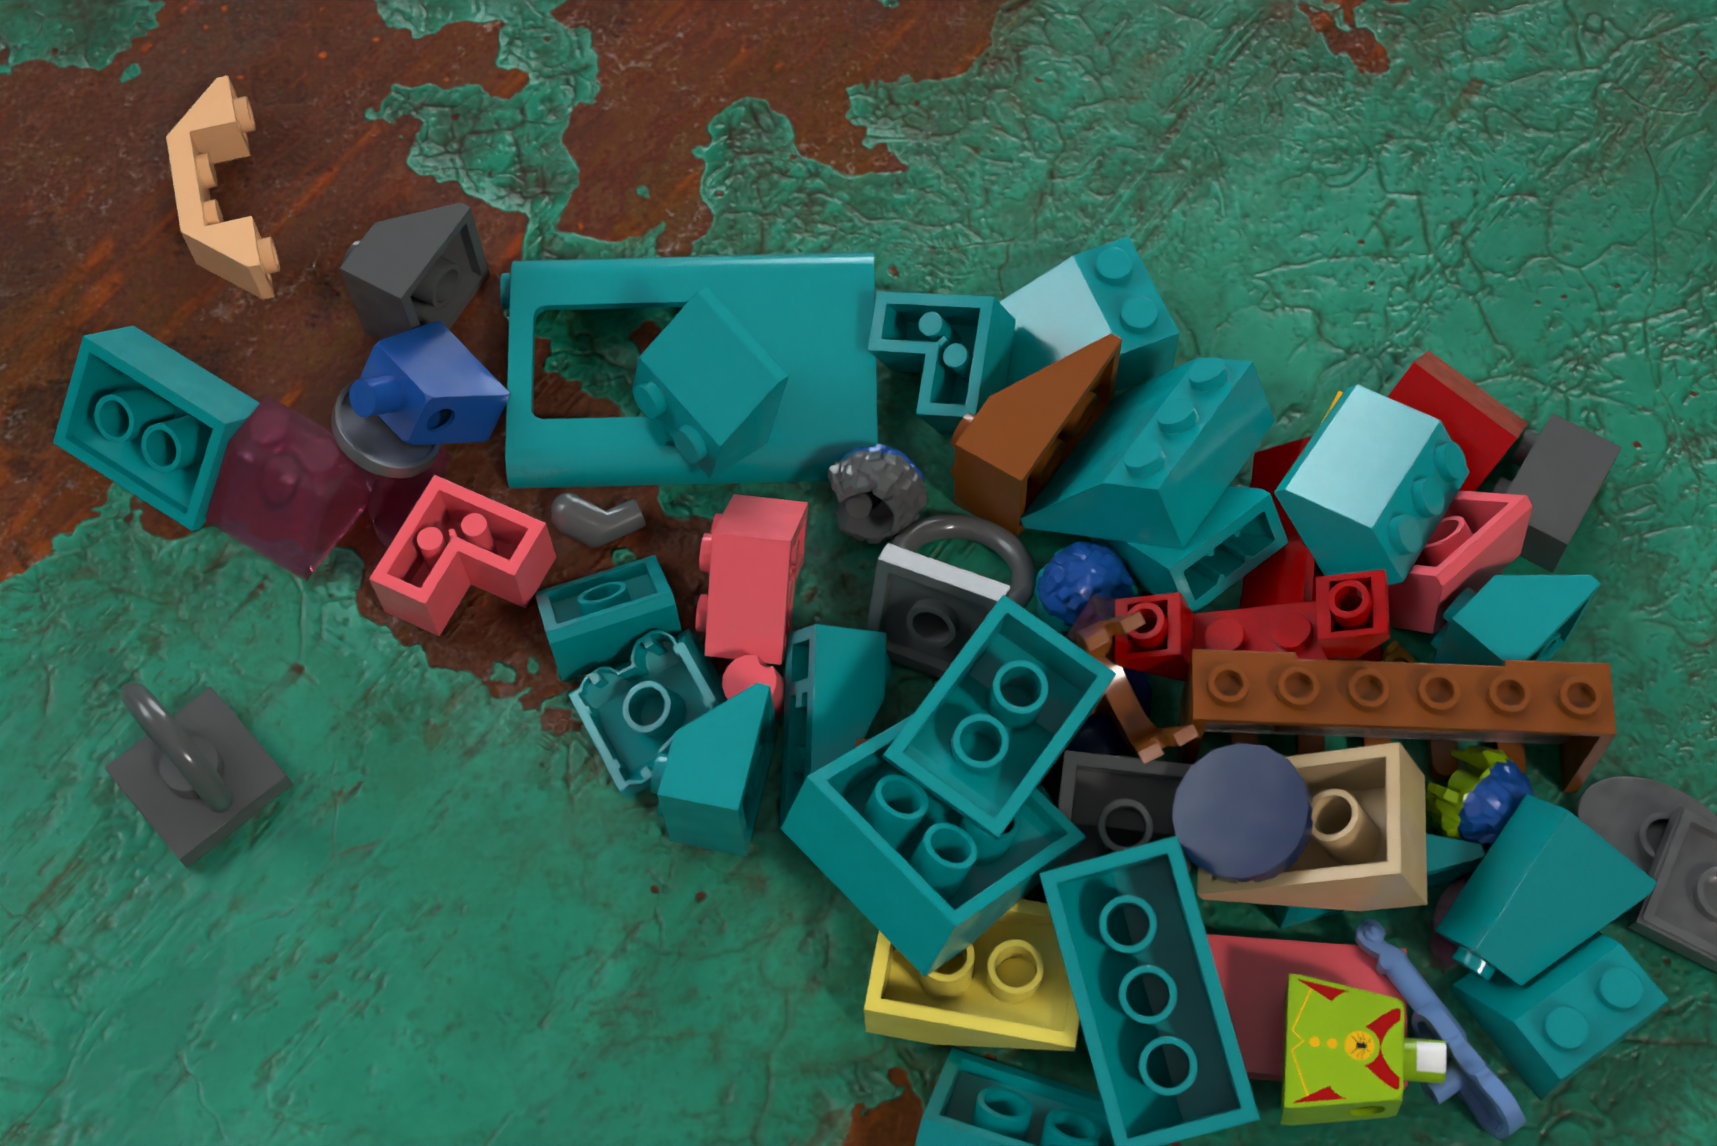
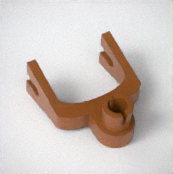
M1138 611L1098 621L1076 632L1075 635L1078 646L1117 673L1105 695L1090 716L1098 712L1102 716L1111 717L1127 747L1138 756L1143 764H1146L1164 755L1161 748L1181 746L1199 737V734L1194 724L1157 728L1143 711L1123 668L1115 662L1112 636L1126 634L1146 624L1141 612Z

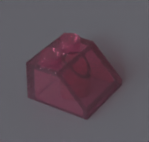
M266 395L228 441L206 520L213 527L307 582L381 489V484L376 474L354 463L342 451L333 432Z

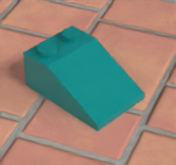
M1129 236L1071 256L1000 301L1003 307L1016 319L1006 387L1110 333L1122 338L1115 392L1158 377L1174 368L1180 333Z
M1003 594L883 754L882 758L991 837L998 840L1103 698L1117 673Z

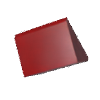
M1429 350L1412 363L1387 396L1392 400L1441 420L1452 441L1457 443L1462 449L1466 465L1470 471L1459 491L1475 492L1529 424Z

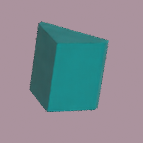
M655 555L535 593L545 632L562 681L592 672L598 667H608L630 660L636 641L652 630H662L672 636L682 632L673 593Z

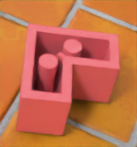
M434 475L369 580L384 612L440 636L470 585L526 609L555 561L556 554L545 522Z
M733 494L723 514H715L711 533H704L699 558L700 572L710 573L708 594L700 595L696 611V632L706 633L704 656L736 659L744 655H758L765 663L782 665L786 655L787 634L792 632L795 582L804 563L809 502Z

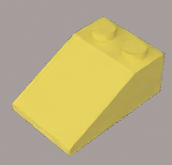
M1021 899L970 946L926 977L879 931L864 1006L865 1032L936 1045L1075 1051L1080 1018L1048 903Z

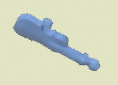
M1372 919L1363 921L1355 931V941L1363 951L1377 960V972L1380 975L1386 974L1414 1011L1411 1017V1024L1416 1037L1419 1039L1446 1041L1447 1058L1444 1084L1420 1082L1421 1089L1426 1097L1434 1105L1438 1106L1457 1093L1458 1097L1467 1105L1484 1130L1497 1140H1504L1524 1126L1527 1121L1511 1092L1468 1042L1466 1032L1414 967L1407 954L1384 940L1385 930L1379 922Z

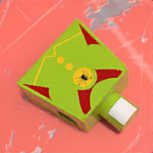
M1289 974L1285 992L1280 1125L1316 1124L1396 1116L1403 1099V1081L1444 1084L1447 1058L1446 1041L1404 1037V1002L1398 998L1300 974Z

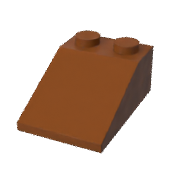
M1110 333L989 396L976 416L971 413L966 414L958 424L951 439V447L955 448V460L950 471V476L954 478V504L976 517L989 520L1004 527L1019 538L1025 529L1020 520L1021 516L1114 398L1122 338Z

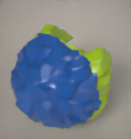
M1469 745L1464 751L1452 750L1451 752L1452 756L1466 762L1469 773L1462 769L1455 771L1449 779L1448 788L1429 781L1428 793L1425 795V805L1432 818L1431 824L1435 827L1439 836L1479 843L1482 845L1483 850H1489L1526 794L1534 796V792L1531 789L1529 777L1520 771L1513 760H1509L1504 751L1484 746Z

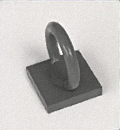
M939 514L917 520L901 530L891 544L887 543L878 558L866 630L887 633L886 653L889 655L890 661L941 678L1003 594L1024 609L1029 604L1034 595L1033 591L1037 577L1033 557L1014 534L1004 527L980 517L964 514ZM942 539H962L976 542L990 548L1006 561L1012 575L1011 584L1009 586L915 552L927 543Z
M136 681L129 682L121 689L120 698L122 703L147 735L104 769L186 869L293 785L284 771L211 686L173 716L170 715L158 699L142 683Z

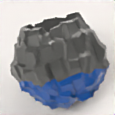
M880 444L868 448L857 447L851 452L846 453L840 461H836L828 469L827 477L831 481V488L841 503L834 513L837 516L839 530L862 542L867 539L868 543L880 544L884 541L893 540L901 530L919 519L918 513L927 505L928 493L924 484L923 472L916 467L905 453L903 454L899 450L892 449V447Z

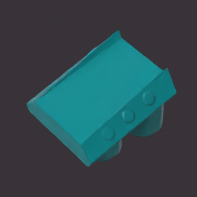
M690 629L676 636H672L662 630L650 631L636 641L629 661L615 668L598 667L584 677L578 688L568 693L615 784L625 798L651 785V776L657 755L659 753H669L674 731L728 700L722 688V678L710 657L704 656L705 646Z

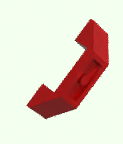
M1385 569L1315 577L1316 601L1193 614L1181 592L1115 599V617L1140 611L1146 623L1126 634L1115 635V662L1121 667L1185 681L1192 649L1296 652V659L1353 661L1390 639L1387 574Z

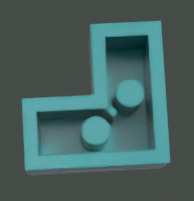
M877 291L868 351L892 372L922 373L916 414L938 433L953 435L958 424L966 414L971 413L976 416L989 396L1005 389L1016 319L992 296Z

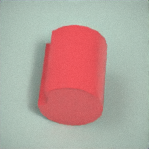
M744 655L736 658L727 666L723 674L722 688L725 697L729 700L756 683L770 685L775 720L780 718L784 714L785 679L773 666L768 667L758 655Z

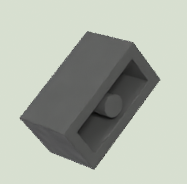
M1553 413L1540 434L1530 429L1527 431L1511 461L1512 464L1520 467L1517 475L1512 482L1501 477L1492 493L1527 495L1533 505L1520 557L1552 573L1554 572L1622 447Z

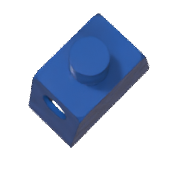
M435 321L379 340L373 346L359 380L352 384L349 398L354 412L360 417L365 418L378 415L403 442L410 445L488 441L511 394L441 321Z

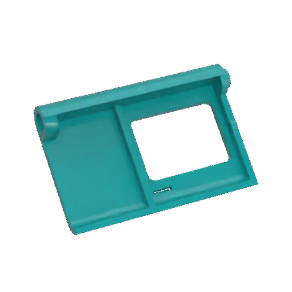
M874 252L513 261L511 273L501 274V303L503 309H509L507 390L511 395L507 401L505 445L506 474L509 489L830 481L827 477L829 467L836 461H840L846 453L860 446L868 448L875 447L878 444L876 357L868 351L875 308ZM707 286L789 375L768 442L710 480L696 463L691 464L681 456L675 446L673 437L656 418L539 419L533 414L535 321L541 312L547 310L684 307L697 291Z

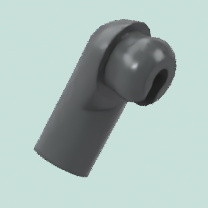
M565 493L558 496L551 506L552 523L561 534L592 548L601 547L646 527L643 514L635 499H631L608 510H603L574 493Z

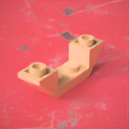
M229 76L219 77L215 79L166 136L180 230L197 265L261 299H268L274 297L271 273L280 272L279 260L272 238H261L252 216L224 222L218 201L216 199L210 200L209 188L218 186L214 164L250 156L247 132L256 130L253 112L247 96L237 98Z

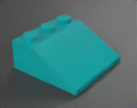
M1197 357L1114 397L1021 516L1020 520L1024 528L1184 549L1275 422L1253 361Z
M912 714L808 775L780 829L910 963L926 977L978 939L1041 882L1039 873L1055 869L1082 844L1086 836L1036 788L998 840L991 837L882 758L883 754L913 716Z

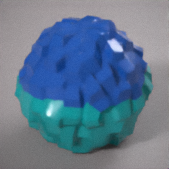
M1079 541L1054 553L1051 561L1044 565L1043 569H1040L1035 579L1036 585L1033 591L1037 602L1036 610L1040 619L1046 620L1048 626L1066 638H1076V632L1098 621L1114 618L1115 599L1132 598L1138 595L1137 583L1131 577L1130 572H1128V567L1124 564L1122 557L1110 546L1099 541L1094 543Z

